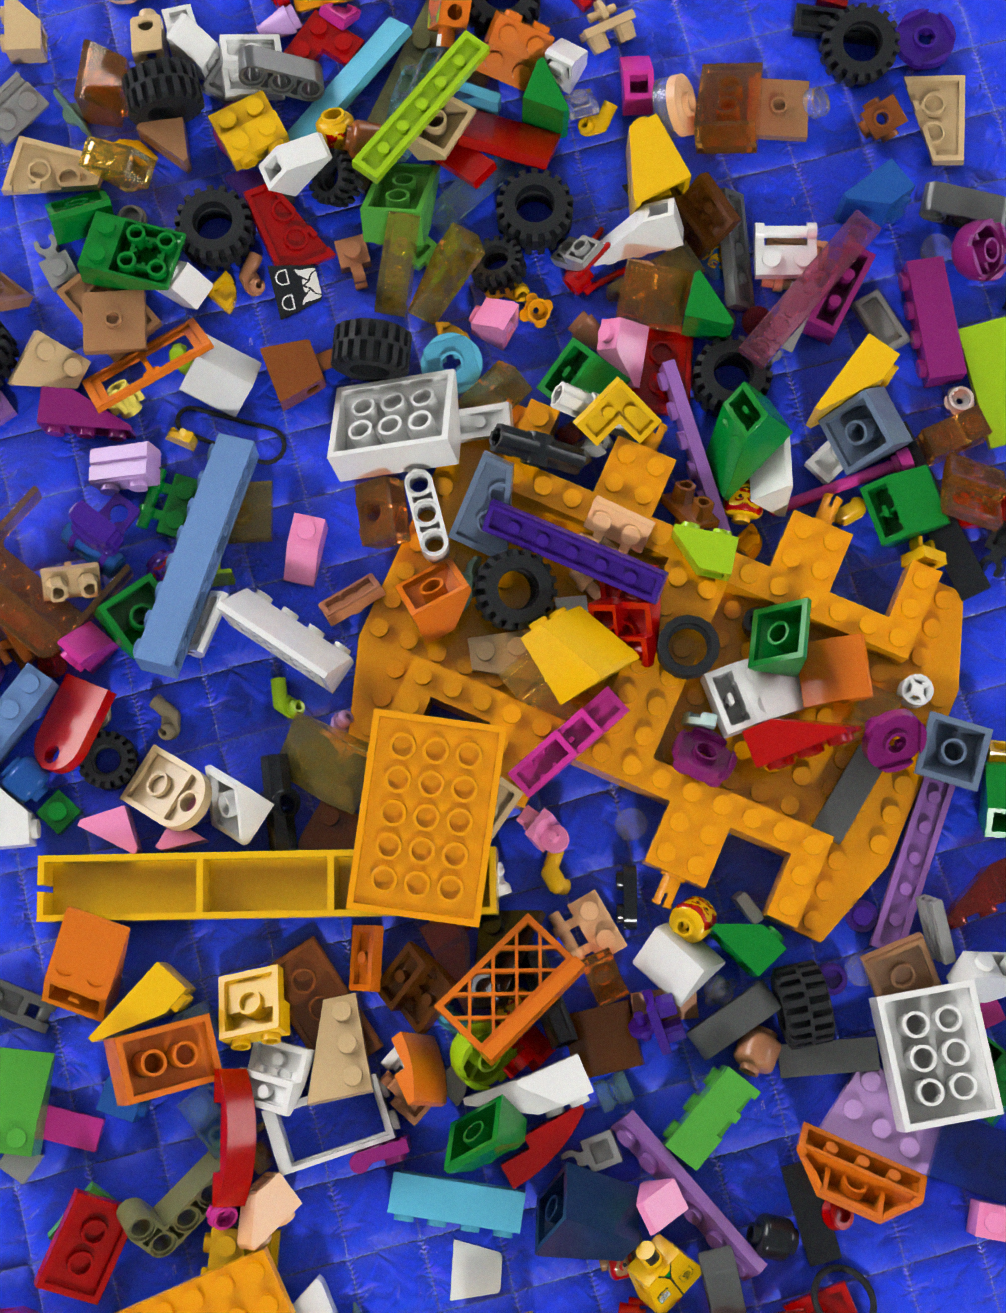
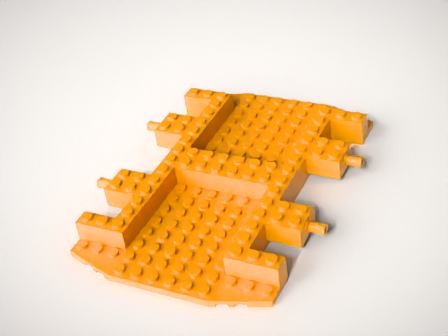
M504 398L499 400L498 403L509 402L512 404L515 428L524 431H538L554 436L559 426V410L534 399L530 400L527 408ZM662 422L657 432L654 433L653 430L640 444L618 435L594 491L537 467L523 464L518 458L491 451L489 439L461 443L459 464L436 467L432 476L447 536L450 533L485 450L515 463L511 506L576 534L582 532L591 537L593 536L594 531L583 525L597 495L656 522L642 553L640 554L630 549L628 554L650 565H659L660 569L669 572L661 594L659 634L668 622L684 615L703 618L717 632L720 643L719 654L708 672L749 658L751 639L744 634L742 621L745 613L750 608L756 606L768 607L803 598L811 599L808 642L838 636L864 634L874 697L847 704L838 702L814 709H804L782 717L860 725L862 730L854 733L855 740L832 747H829L828 744L824 745L825 752L810 758L798 759V756L794 757L795 764L769 771L767 767L756 768L743 733L725 739L727 741L725 747L730 753L733 750L736 753L737 764L730 777L722 781L720 786L710 787L705 782L692 778L688 774H681L673 767L672 745L682 730L686 729L685 732H692L694 727L681 725L683 713L688 711L700 715L702 712L713 713L700 682L702 676L689 680L672 676L659 663L656 652L653 666L644 667L641 665L642 661L636 660L601 684L560 705L546 683L541 684L529 680L472 671L467 638L521 630L509 631L492 626V622L485 621L481 617L483 615L481 610L477 611L474 605L477 603L476 597H473L468 608L462 612L455 630L449 632L440 640L432 641L429 644L425 643L394 587L437 564L429 562L424 558L414 520L412 519L383 582L382 588L386 595L374 602L359 635L351 705L354 722L350 721L349 737L369 745L374 708L428 716L432 706L435 705L472 722L507 727L501 777L521 790L507 773L551 733L559 729L577 711L584 708L602 690L609 686L630 711L570 764L666 806L642 864L660 871L663 875L651 902L657 905L661 904L666 893L662 907L671 910L681 883H687L701 890L704 889L729 833L784 857L762 910L764 919L821 943L888 866L923 779V776L913 773L919 751L911 758L913 763L909 767L897 772H881L841 844L838 845L833 842V836L811 826L859 744L862 745L867 720L890 710L908 709L902 706L896 696L897 687L904 679L913 674H922L928 677L933 684L934 694L931 700L919 708L908 709L924 726H926L930 711L949 716L959 691L963 601L957 590L939 582L943 572L912 560L901 573L885 615L831 593L830 589L853 534L832 525L843 500L836 496L831 507H829L833 494L830 493L823 494L815 517L808 516L797 510L792 512L769 566L736 552L732 573L728 581L696 575L671 538L674 526L653 517L676 463V459L657 451L668 429ZM425 510L420 514L419 519L423 522H430L435 518L436 514L431 510ZM448 537L450 545L448 557H451L460 572L465 573L467 563L474 556L482 557L481 565L490 558V556ZM609 539L619 549L620 544ZM432 540L426 548L431 552H437L443 548L444 543L440 540ZM509 542L508 550L517 548L518 550H524V548ZM543 557L542 562L544 564L549 563L552 568L549 572L551 576H556L557 582L554 583V589H558L556 597H553L552 602L555 603V598L582 595L587 596V604L595 601L586 591L582 593L576 587L577 583L568 576L573 569ZM509 571L501 577L498 584L499 596L505 605L512 609H520L527 604L531 589L529 582L522 574L516 571ZM596 580L594 583L600 587L599 580ZM556 605L547 612L548 616L557 610ZM688 628L679 630L673 634L669 641L670 655L680 665H696L706 655V640L696 630ZM716 722V727L713 729V732H716L717 734L722 736L718 724ZM895 736L890 740L889 744L893 746L895 740L900 737ZM523 793L514 808L523 811L530 798Z

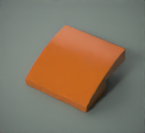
M852 634L808 642L807 659L799 673L804 708L814 709L838 702L847 704L874 697L864 634Z
M399 1032L391 1040L404 1069L396 1073L395 1078L408 1105L444 1106L447 1102V1081L443 1059L435 1037L432 1035Z

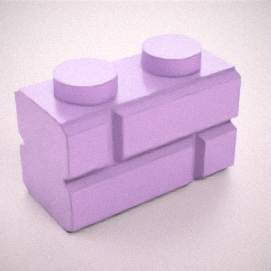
M149 441L90 450L89 463L91 467H89L88 481L103 495L114 496L115 493H119V490L126 489L134 492H145L149 486L160 484L159 467H161V452Z

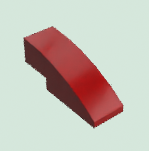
M583 1105L569 1108L566 1112L528 1131L525 1135V1140L529 1147L501 1162V1167L513 1189L532 1178L561 1150L576 1129L585 1111Z

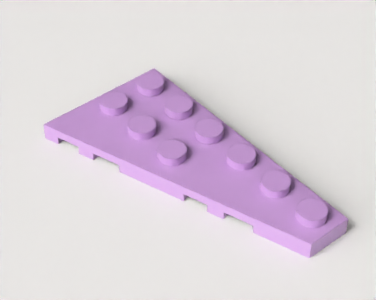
M881 1068L875 1071L853 1072L818 1127L919 1173L1006 1198V1153L962 1123L907 1133L896 1130L884 1070Z

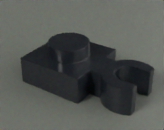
M998 518L984 547L992 551L989 555L983 557L979 564L982 570L986 571L988 565L994 562L996 570L993 576L1001 578L1006 569L1004 563L1006 560V521Z

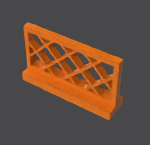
M527 913L434 1005V1008L492 1067L584 973L585 964L576 955L574 957ZM529 925L538 933V945H518V934ZM515 938V945H508ZM542 938H543L549 945H542ZM501 951H515V968L495 969V957ZM518 951H538V968H518ZM542 951H556L565 960L557 968H542ZM491 962V969H484ZM491 974V992H472L473 978L477 975ZM495 974H515V992H495ZM519 974H538L539 986L533 992H519ZM542 974H550V975L542 982ZM468 984V992H460ZM519 997H527V998L519 1005ZM453 998H468V1016H453L445 1006ZM472 998H491L492 1015L472 1016ZM495 998H515V1010L510 1015H495ZM459 1021H468V1030ZM472 1021H492V1033L482 1043L472 1035ZM495 1021H503V1022L495 1029Z

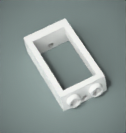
M378 1072L371 1074L375 1099L385 1131L294 1161L281 1115L267 1110L261 1111L276 1163L282 1176L397 1137L396 1130L401 1128L396 1110L389 1111L386 1097L391 1096L390 1090L379 1081ZM308 1095L299 1098L294 1109L307 1105Z

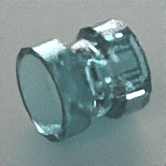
M623 1070L614 1073L612 1078L607 1081L599 1079L592 1082L604 1113L613 1111L617 1104L623 1103L627 1105L635 1101Z

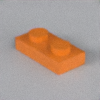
M353 925L349 991L380 992L384 926Z

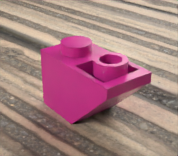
M650 56L619 57L623 116L653 114L655 84L654 69Z
M91 621L63 636L57 642L64 649L60 655L79 672L86 669L92 674L119 648L116 643Z

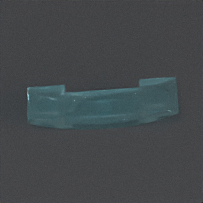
M485 155L495 162L497 169L477 189L458 178L435 201L431 224L445 238L467 219V214L501 186L509 177L513 175L516 178L519 171L525 170L529 166L494 155Z

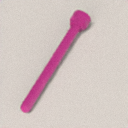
M908 447L895 451V455L891 456L889 461L793 496L789 500L787 512L821 500L824 493L834 495L887 474L915 468L912 455ZM769 512V514H770L771 516H777V515H775V514Z

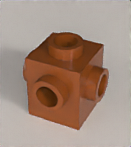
M892 94L882 101L877 96L862 106L864 112L859 115L861 121L857 125L865 139L871 137L874 142L880 138L882 143L898 135L899 132L896 128L907 122L908 119L896 97ZM877 115L884 117V125L877 122Z

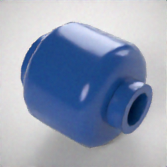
M18 755L0 773L3 776L1 786L20 803H25L31 798L37 802L49 789L45 785L49 779V772L41 767L31 756L21 758Z

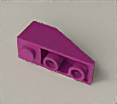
M41 386L37 423L43 431H46V434L62 437L65 433H72L83 439H95L96 435L107 436L109 440L124 442L126 438L136 439V433L131 425L107 410L98 413L92 401L77 391L69 388Z

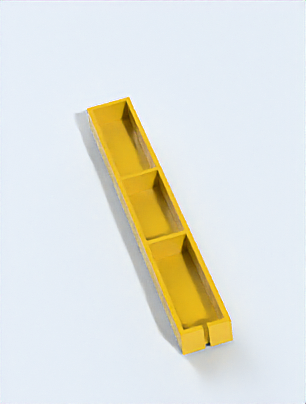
M496 846L490 847L481 915H499L498 848ZM354 849L38 856L37 885L53 887V893L37 892L36 922H62L68 906L113 922L389 917L394 915L346 909Z

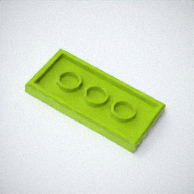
M1006 316L958 329L967 376L974 395L988 450L1006 445Z

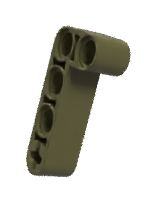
M220 1141L213 1145L154 1207L137 1197L126 1199L120 1204L116 1212L117 1219L127 1237L134 1244L153 1257L162 1258L168 1256L206 1218V1211L212 1203L213 1172H220Z

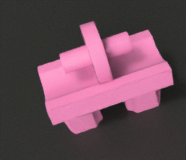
M527 805L516 819L526 831L524 834L542 853L547 850L550 853L558 854L567 848L570 840L568 832L547 809L544 808L539 813Z

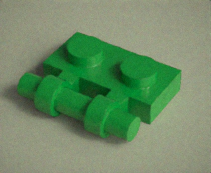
M159 468L160 484L148 487L143 504H139L138 508L141 512L135 526L147 530L151 519L159 521L156 529L157 534L176 539L178 528L180 525H184L187 518L188 502L190 498L195 497L197 492V479L175 473L171 485L164 482L167 471ZM160 493L168 495L163 511L155 508Z

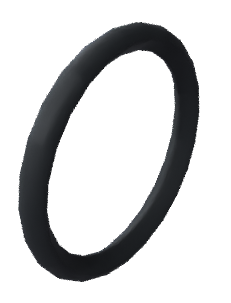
M835 1264L821 1269L816 1274L811 1286V1301L816 1313H824L818 1300L819 1284L827 1274L837 1271L846 1272L861 1282L870 1299L869 1313H877V1299L869 1281L856 1269L847 1265Z

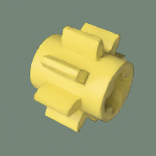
M119 380L109 386L106 391L111 396L129 384L127 380ZM141 390L113 405L109 410L115 416L120 413L123 419L130 418L140 412L142 409L140 401L145 399Z

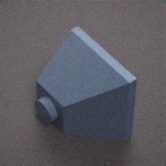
M930 711L925 726L927 732L926 745L922 753L918 752L913 773L977 792L994 729Z

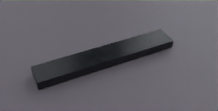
M904 421L903 423L913 441L903 448L908 447L915 468L923 465L929 466L908 423ZM930 468L951 523L927 534L931 540H934L935 549L946 553L947 564L944 567L961 600L964 602L992 587Z

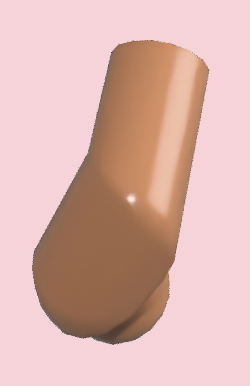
M249 252L239 273V280L246 293L255 297L261 295L266 287L264 280L262 281L257 273L263 258L255 252Z

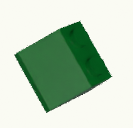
M151 572L98 606L94 613L110 638L134 661V644L138 638L142 637L145 629V615L149 609L152 610L156 600L155 590L158 582Z
M716 923L709 928V936L749 977H759L787 949L782 944L785 940L784 937L771 925L765 927L763 924Z
M501 1094L451 1122L444 1170L448 1174L473 1171L484 1164L492 1163L497 1157L510 1150H516L525 1143L527 1119Z

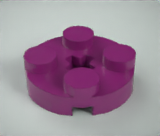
M894 709L879 716H873L865 723L866 731L862 738V752L873 766L878 767L880 771L887 773L901 771L913 763L911 758L915 756L917 751L922 753L927 741L926 728L908 709ZM895 736L900 737L895 740L893 746L889 744L890 740Z
M694 727L692 732H685L686 729L682 730L672 745L674 769L681 774H688L692 778L705 782L710 787L720 786L722 781L730 777L737 764V756L734 750L730 753L725 747L727 741L709 729Z

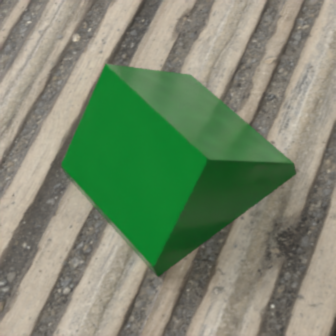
M541 57L536 62L523 95L522 123L559 133L561 138H564L568 135L569 107L544 57Z
M103 188L44 204L58 245L86 238L96 211L114 215L111 200Z
M698 270L694 273L681 335L713 341L719 337L721 342L725 341V338L731 335L734 320L701 270Z
M803 598L753 611L749 669L797 678L807 659L811 599Z

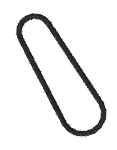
M196 406L183 407L176 415L175 423L179 431L183 428L180 424V417L184 412L192 410L276 433L282 442V449L279 455L271 460H261L258 458L257 463L270 465L276 463L286 452L287 443L285 436L280 430L272 426ZM195 434L198 440L210 445L212 443L215 444V441Z

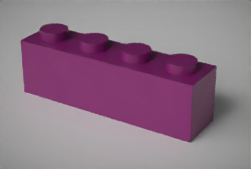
M943 256L906 261L901 273L898 274V285L900 291L905 292L904 315L906 320L911 322L910 344L912 349H916L918 360H916L915 364L917 377L919 379L922 378L924 388L960 383L967 374L944 258Z

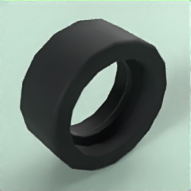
M684 615L674 618L665 625L659 634L656 652L658 661L666 672L676 678L689 680L701 677L711 669L718 658L720 643L717 632L709 622L698 616ZM687 628L696 630L706 640L707 652L704 659L693 666L680 665L671 657L668 648L669 641L673 634L679 630Z

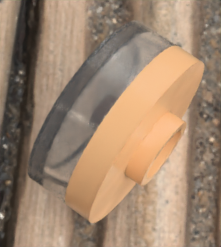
M682 73L658 78L654 82L652 91L654 114L657 113L671 140L694 135L698 125V108L695 93L689 79Z

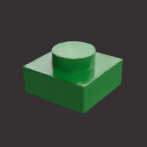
M59 789L36 812L58 835H62L83 813Z

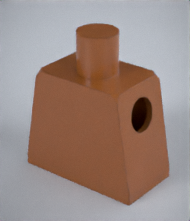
M308 339L260 348L283 411L288 410L326 387L322 372L332 368V348L315 354Z

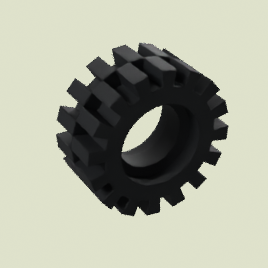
M329 148L333 158L311 180L313 183L308 185L309 190L314 191L311 195L314 199H317V202L345 208L348 207V203L353 204L355 202L353 196L359 197L361 192L357 189L358 186L363 187L364 181H360V177L364 175L352 167L353 159L346 151ZM338 170V179L334 186V178Z
M498 235L494 236V241L491 242L489 237L485 238L484 245L478 242L475 245L477 251L473 249L470 251L471 258H468L467 262L475 286L480 288L481 292L486 293L489 290L490 295H495L496 290H499L500 295L506 294V288H509L510 291L514 290V283L520 285L523 282L521 277L526 276L525 269L527 267L520 245L514 239L510 241L509 237L504 236L501 241ZM507 261V263L499 269H487L491 264L495 262Z
M100 731L87 756L79 765L81 769L79 772L85 778V781L97 788L109 791L110 789H120L121 785L129 784V779L136 773L135 768L139 767V761L137 760L138 752L134 749L133 743L123 735L114 731ZM104 749H114L120 756L118 767L109 773L101 772L96 764L98 754Z

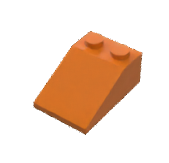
M209 1013L103 1040L117 1106H129L214 1082V1069H222Z

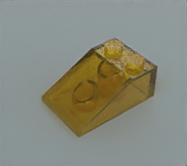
M296 712L280 751V754L288 753L291 782L323 802L352 815L360 809L369 743L301 712Z

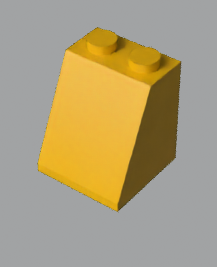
M657 113L648 118L647 116H642L633 121L631 126H629L625 152L629 216L644 204L675 198V196L685 194L689 188L692 176Z
M580 605L568 611L565 606L561 607L548 616L550 620H547L546 616L537 619L528 625L531 631L520 638L560 705L601 684L640 658L636 651Z

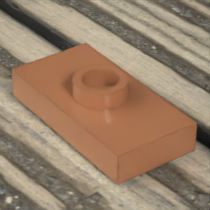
M369 573L323 600L318 606L332 627L349 616L360 613L366 606L382 598L386 593L373 573Z

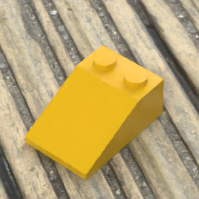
M869 333L817 403L806 426L813 428L818 425L820 419L864 389L882 386L886 388L899 369L895 362L900 354Z
M156 962L88 1039L92 1042H102L104 1039L125 1034L178 1011L182 1013L195 999L192 994L196 988L169 963Z

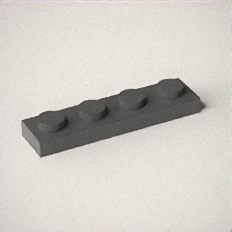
M724 187L721 188V191L742 219L729 235L720 242L721 268L725 286L724 298L727 308L748 313L755 310L744 194Z

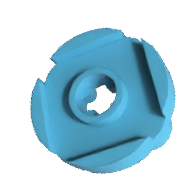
M454 332L443 333L433 338L424 349L421 358V372L424 374L449 370L444 369L442 365L447 362L446 356L452 355L455 360L459 359L461 365L456 367L457 391L459 395L470 390L478 381L483 368L482 355L478 346L468 337Z

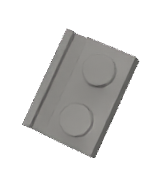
M15 72L0 87V141L6 147L50 105L18 72Z

